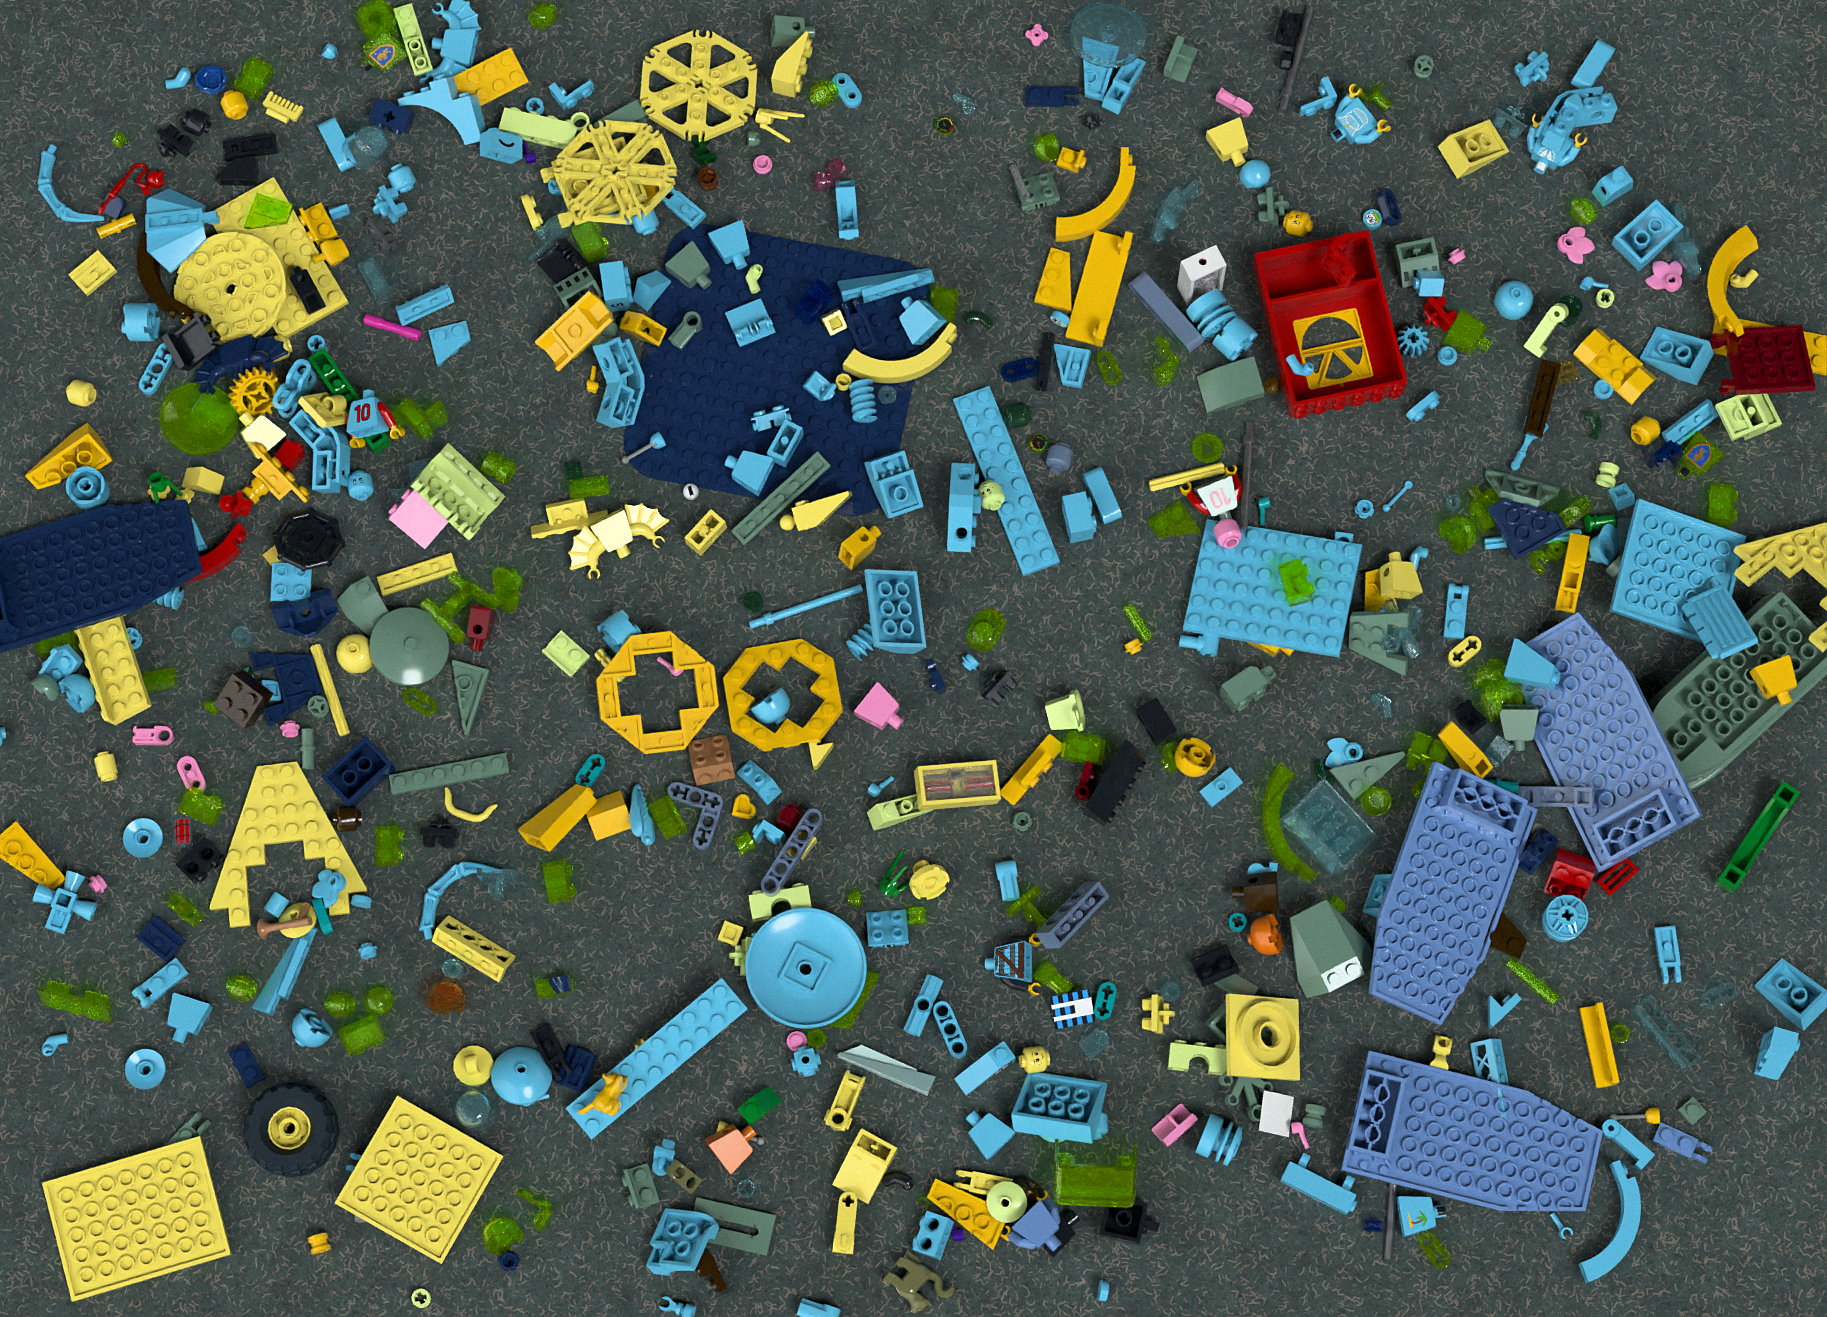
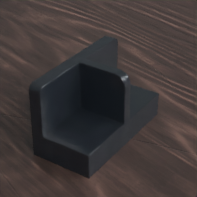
M1154 698L1136 709V715L1156 746L1163 743L1166 737L1177 731L1158 698Z

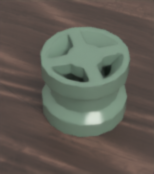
M1419 56L1413 68L1415 75L1419 78L1429 77L1432 73L1434 62L1429 56Z
M319 695L310 698L307 705L312 715L317 718L326 716L330 708L326 699Z

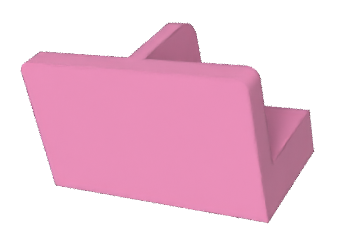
M1179 1104L1152 1128V1132L1168 1148L1198 1121V1118L1193 1113L1191 1114L1183 1104Z

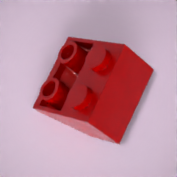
M1558 848L1543 892L1556 897L1573 895L1583 902L1595 874L1596 866L1594 861Z

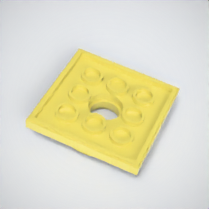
M1226 994L1227 1076L1300 1080L1298 999ZM1264 1027H1268L1272 1032L1271 1046L1265 1045L1261 1039V1030Z

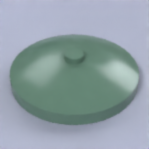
M399 608L387 613L377 622L370 636L369 653L373 665L384 678L402 686H417L432 680L442 670L449 653V641L442 624L430 613L417 608Z

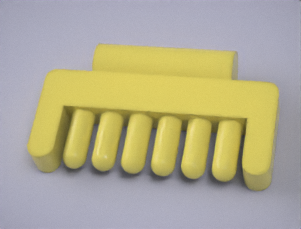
M272 91L269 92L263 102L264 107L268 108L266 110L267 115L286 124L289 119L296 122L303 111L302 106L297 104L294 106L293 102L290 104L289 100L287 102L285 98L282 100L281 96L274 95Z

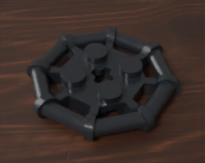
M314 508L299 513L285 514L278 528L271 534V539L274 540L278 553L277 558L301 569L302 572L323 566L330 567L337 554L345 547V541L338 526L339 521L315 511ZM309 518L305 523L297 522L298 520ZM314 519L324 523V525L314 521ZM289 525H292L288 533L284 532ZM328 530H332L334 538H329L327 535ZM309 536L312 537V541H310V542H307V541H305V539H304V537H305V538H308ZM282 540H288V548L284 549ZM328 545H332L333 548L327 555L324 551ZM295 553L303 557V560H298L290 556V554ZM317 556H320L322 558L307 562V558L315 559Z

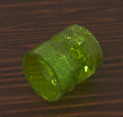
M492 450L482 464L481 473L490 478L495 476L497 482L507 485L516 471L517 463L508 458L503 459L501 454Z

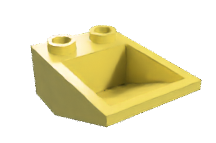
M843 492L811 503L808 500L795 503L796 507L791 508L794 517L791 515L782 516L780 526L784 530H791L796 524L798 531L820 526L852 496V492Z

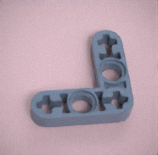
M680 782L670 784L667 792L672 800L702 809L693 836V843L697 849L706 850L711 845L723 809L722 797L716 793ZM680 787V791L686 793V789H689L686 800L683 799L684 795L677 794V797L674 796L672 789ZM692 793H700L701 800L697 803L690 800ZM705 795H708L707 800L714 801L717 798L718 803H720L715 808H712V805L708 802H705V806L702 804L705 800ZM704 818H713L714 824L711 827H705L703 825ZM700 828L705 831H711L710 834L706 832L705 840L707 843H703L702 846L697 841V838H701L703 835V831H699Z

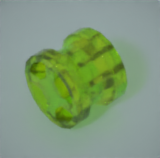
M747 831L742 836L733 838L742 856L746 854V851L756 849Z
M907 908V914L909 915L907 925H927V919L925 918L927 908Z

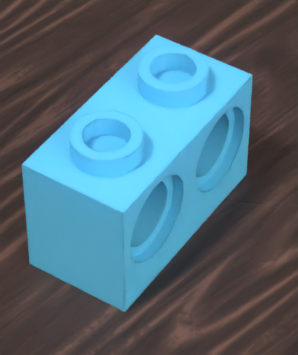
M926 1211V1214L920 1220L919 1233L913 1239V1250L919 1254L941 1260L954 1221ZM938 1221V1227L932 1230V1224ZM931 1240V1247L925 1249V1243Z

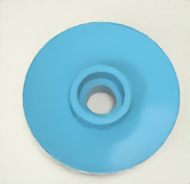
M136 819L126 827L123 833L124 847L135 857H149L155 854L162 845V830L151 819ZM143 836L148 837V840L145 843L141 842V838Z
M141 1049L134 1052L128 1058L125 1065L127 1080L131 1085L139 1089H151L157 1086L162 1081L166 1071L162 1056L151 1049ZM147 1066L150 1067V1072L145 1074L143 1069Z

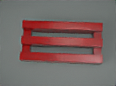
M1626 858L1610 868L1596 883L1610 897L1634 876L1639 869L1629 858ZM1624 862L1628 864L1606 884L1602 882ZM1631 867L1633 871L1610 890L1608 887Z

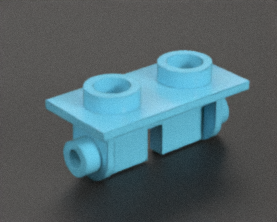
M784 405L772 407L773 411L765 413V410L754 412V416L750 417L751 420L756 421L752 423L754 431L758 430L759 432L772 428L771 420H774L775 427L782 425L785 419L792 421L790 413L786 414L789 408L784 407Z

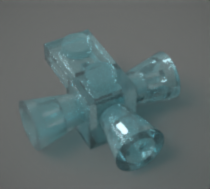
M1388 599L1378 611L1380 613L1394 609L1396 612L1398 609L1394 600ZM1409 604L1405 607V609H1411L1408 628L1389 624V634L1381 640L1382 647L1389 653L1398 652L1402 643L1404 656L1408 657V659L1420 655L1423 651V648L1415 639L1422 630L1418 621L1423 618V612L1420 607L1414 604Z

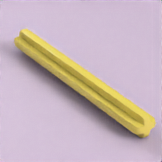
M320 644L312 645L310 650L340 736H345L350 731Z

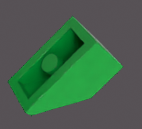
M769 1086L752 1096L737 1110L752 1127L783 1101Z

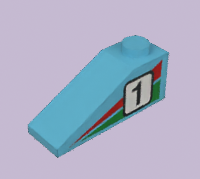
M1003 1041L958 1075L955 1081L964 1094L968 1095L1015 1062L1016 1057Z

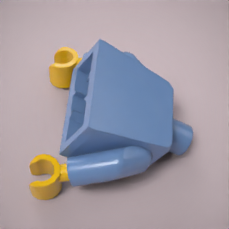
M1043 1191L1045 1194L1044 1198L1037 1197L1038 1202L1012 1229L1009 1226H1005L1008 1233L1006 1235L1000 1233V1236L1019 1247L1031 1250L1034 1248L1039 1249L1046 1244L1054 1252L1062 1244L1054 1235L1059 1230L1060 1216L1058 1207L1050 1199L1047 1191Z

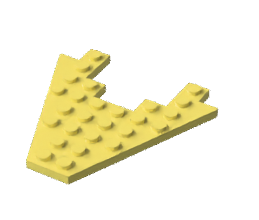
M1827 522L1738 545L1733 551L1745 561L1744 564L1735 570L1734 575L1748 587L1776 566L1789 579L1803 568L1827 589ZM1827 596L1824 599H1822L1819 604L1826 611ZM1827 621L1808 638L1822 652L1827 649Z

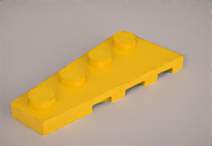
M17 821L0 834L1 859L38 884L41 883L53 891H56L57 888L64 884L65 876Z

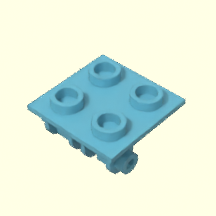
M761 298L725 313L740 347L776 333Z
M272 563L270 601L289 600L290 602H296L310 597L312 569L302 572L301 569L289 563Z
M906 909L866 912L869 947H883V945L885 947L887 945L893 947V944L895 946L909 944Z

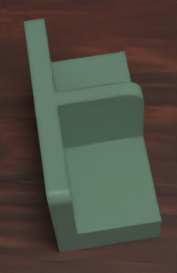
M1177 35L1164 67L1163 76L1184 83L1198 49L1184 44L1185 38Z

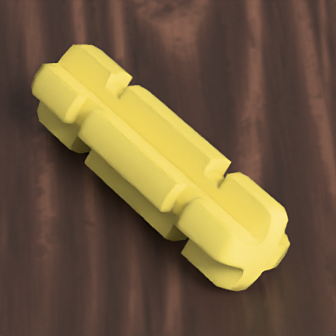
M602 648L594 654L604 667L612 660ZM616 677L618 682H621L625 678Z

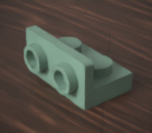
M648 1163L623 1170L625 1175L621 1177L624 1186L629 1187L631 1194L627 1196L631 1207L635 1206L636 1210H640L660 1203Z

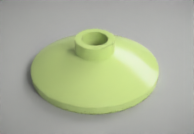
M1004 1181L994 1185L987 1195V1208L996 1220L1010 1223L1018 1220L1025 1213L1027 1198L1023 1189L1018 1184ZM1003 1199L1009 1201L1008 1206L1002 1204Z

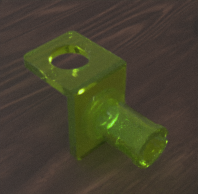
M1383 81L1368 97L1363 92L1360 96H1354L1355 98L1358 97L1364 106L1373 101L1383 112H1386L1393 104L1380 93L1385 84ZM1355 86L1354 92L1356 93L1359 89Z

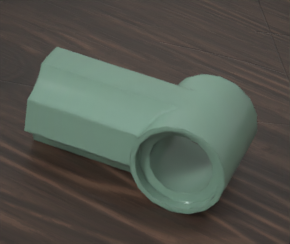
M694 311L685 314L684 320L668 340L675 347L682 350L694 334L701 330L703 323L700 315ZM691 319L698 320V323L696 325H688V322Z

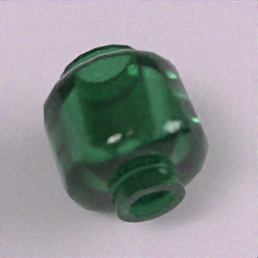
M1024 402L1008 404L1005 408L1006 412H1002L1004 424L1008 423L1012 429L1025 427L1032 420L1029 405H1025Z

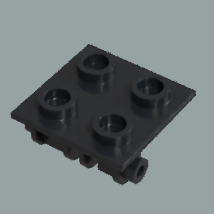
M560 238L554 241L555 246L536 261L555 284L590 265L566 238L562 240Z

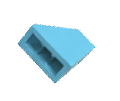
M1514 638L1504 673L1505 678L1513 683L1554 690L1560 681L1558 669L1522 641Z

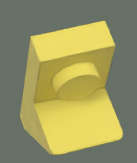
M821 741L816 743L809 742L814 770L821 766L834 747L833 743L817 746Z

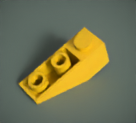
M1452 721L1439 732L1438 737L1462 770L1483 779L1493 768L1484 753Z

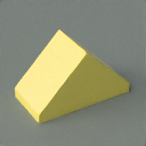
M204 467L187 468L182 487L220 495L225 477Z

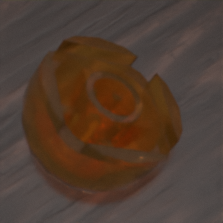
M445 978L435 982L428 989L425 1006H429L431 1012L439 1015H450L448 1011H458V1014H461L465 1011L466 993L460 984L453 979Z

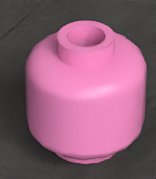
M1222 519L1214 527V535L1220 546L1234 548L1239 544L1242 533L1235 520Z

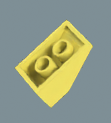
M1490 119L1449 135L1438 146L1457 179L1478 170L1509 152Z

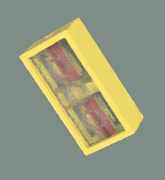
M996 760L918 766L914 771L919 811L997 804L1001 799Z

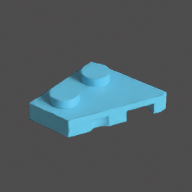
M1054 343L1062 384L1082 389L1091 351Z

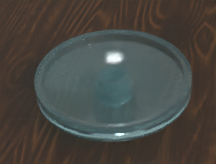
M1102 1L1090 4L1077 13L1071 25L1070 38L1074 50L1085 61L1099 67L1116 68L1133 62L1141 55L1146 44L1147 30L1141 16L1132 8L1118 2Z

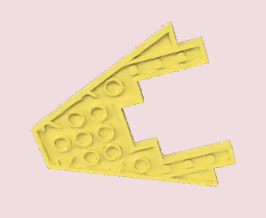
M297 762L257 766L210 904V910L229 909L231 928L251 926L247 867L266 865L265 845L303 841L306 860L325 858L326 869L331 870L333 873L339 872L343 874L346 879V886L342 891H339L338 900L329 907L330 916L351 914L349 894L367 892L362 878Z

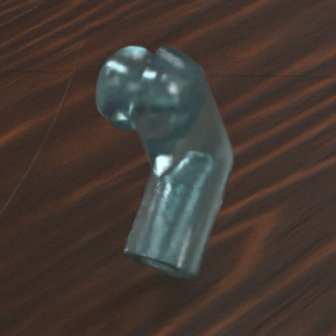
M955 91L952 100L961 103L963 112L966 115H972L975 112L972 98Z

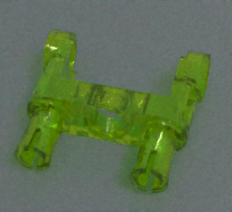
M453 571V576L450 574L447 581L459 589V591L442 607L435 604L429 597L425 598L427 602L422 601L420 607L432 615L433 621L446 630L449 637L460 645L466 640V636L460 630L461 627L451 619L473 598L483 606L496 610L501 605V602L493 593L484 592L472 581H466L456 571Z

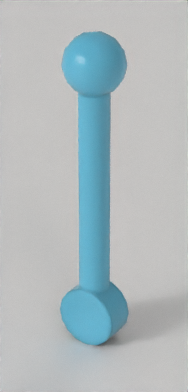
M1406 481L1401 491L1388 504L1383 505V511L1388 512L1390 506L1407 489L1412 488L1413 484L1411 481Z

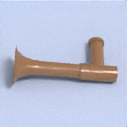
M307 902L302 903L299 918L290 921L269 924L264 919L258 920V935L261 939H266L268 933L273 931L312 925V918L310 916L307 917L311 905Z

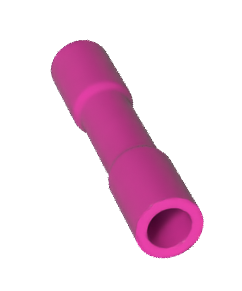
M369 313L364 318L363 323L365 325L397 333L415 341H419L422 335V330L406 325L402 326Z

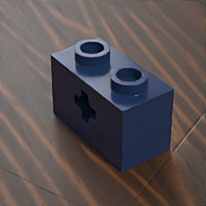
M376 98L369 120L374 122L373 126L384 129V127L391 128L390 132L401 136L402 133H409L415 112ZM394 116L395 118L394 120H389L388 117Z

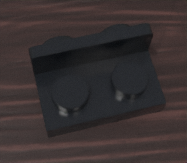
M1227 944L1190 960L1194 973L1202 987L1240 972Z

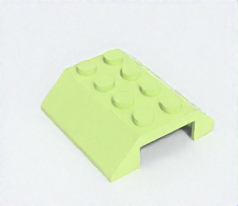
M449 443L443 447L410 484L421 497L467 540H470L477 533L482 522L505 498L492 483Z

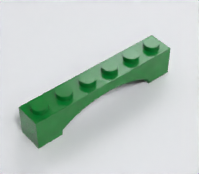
M1784 781L1778 786L1715 881V884L1730 894L1736 891L1758 854L1800 794V791Z

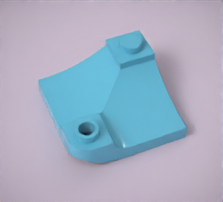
M665 1208L650 1241L653 1250L646 1266L653 1274L670 1276L671 1272L695 1271L707 1242L710 1239H715L719 1230V1224L714 1218L704 1213Z

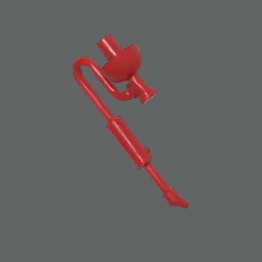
M143 163L134 164L123 179H119L109 192L108 198L98 209V215L100 216L111 199L116 198L135 168H144L137 177L136 183L141 187L145 195H149L152 188L158 189L165 184L164 172L162 170L157 172L150 171L146 177L147 184L141 183L140 180L148 170L147 166Z

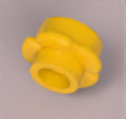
M1136 638L1124 645L1126 648L1125 652H1130L1132 655L1140 651V646L1143 645V642L1140 643L1139 639Z

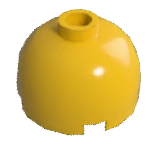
M1185 738L1178 745L1174 759L1177 768L1183 774L1190 777H1200L1211 769L1215 763L1216 756L1215 754L1212 755L1210 752L1211 747L1204 741L1197 738H1191L1190 740Z

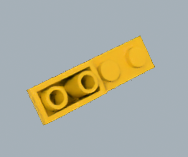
M1570 533L1554 610L1575 613L1590 536Z

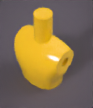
M341 238L327 240L320 244L322 253L313 256L312 261L314 264L326 260L333 267L349 257V252Z

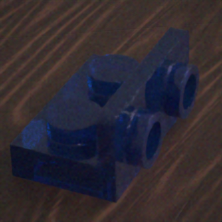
M1669 440L1652 455L1646 465L1650 469L1654 466L1659 468L1668 460L1674 466L1684 455L1681 446Z

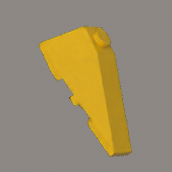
M86 423L71 433L27 472L25 476L38 490L60 483L61 479L67 478L69 475L71 476L77 468L88 466L98 471L113 461L100 436Z

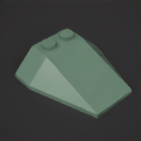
M1326 899L1290 917L1297 981L1306 998L1329 993L1364 975L1372 968L1373 951L1370 944Z

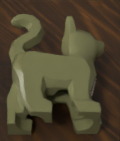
M908 1250L904 1257H900L896 1262V1266L899 1268L904 1267L907 1270L906 1275L900 1278L889 1272L883 1279L886 1285L892 1284L899 1294L909 1301L910 1310L915 1314L923 1311L927 1306H932V1303L925 1295L918 1293L919 1289L929 1279L934 1281V1290L942 1298H949L955 1291L954 1286L944 1290L942 1288L941 1276L924 1266L918 1257Z

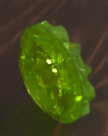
M1211 433L1200 434L1194 439L1192 444L1193 456H1195L1198 462L1201 461L1205 464L1214 463L1222 455V441ZM1210 443H1212V452L1208 451L1207 453L1203 454L1204 448L1202 446L1204 445L1207 447L1208 445H1210Z

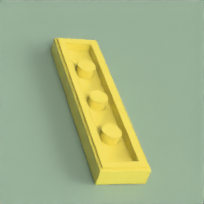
M448 553L378 576L377 580L382 595L386 596L456 573L458 570L452 553Z

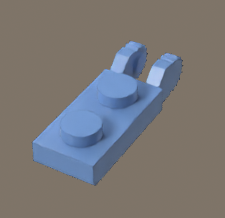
M1660 1122L1652 1140L1654 1143L1703 1164H1706L1708 1159L1693 1153L1695 1147L1701 1148L1706 1152H1711L1713 1149L1711 1146L1698 1141L1699 1139Z

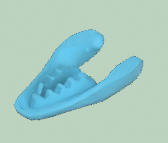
M636 784L632 791L629 813L631 830L636 837H641L642 842L646 846H649L655 841V830L652 819L647 811L646 798L643 796L641 786Z

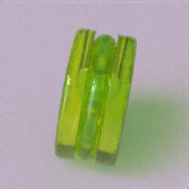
M1583 494L1558 513L1565 528L1571 526L1595 507L1587 499L1586 494Z

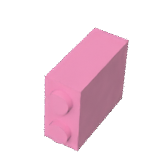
M407 489L401 496L403 500L400 504L397 505L395 503L388 511L390 514L388 518L426 549L448 521L414 489Z

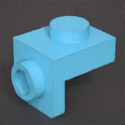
M814 371L803 387L819 401H826L833 397L835 394L834 389L837 385L830 383L821 374Z

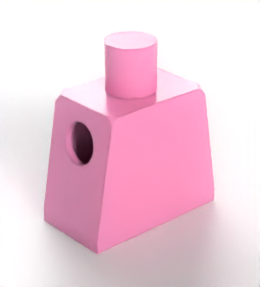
M878 682L854 710L856 717L881 730L888 723L897 730L904 721L896 715L900 709L899 704Z

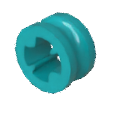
M1234 913L1229 918L1228 924L1231 930L1240 932L1246 927L1247 920L1243 914ZM1237 917L1241 918L1243 923L1242 926L1239 925V928L1235 927V923L1232 922Z

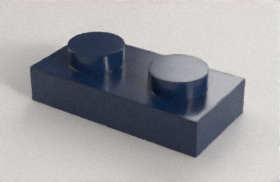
M247 1043L228 1052L246 1088H250L266 1079Z

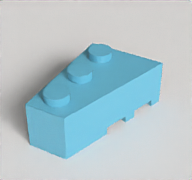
M1773 1027L1762 1037L1754 1074L1778 1080L1794 1052H1797L1799 1049V1033L1778 1027Z

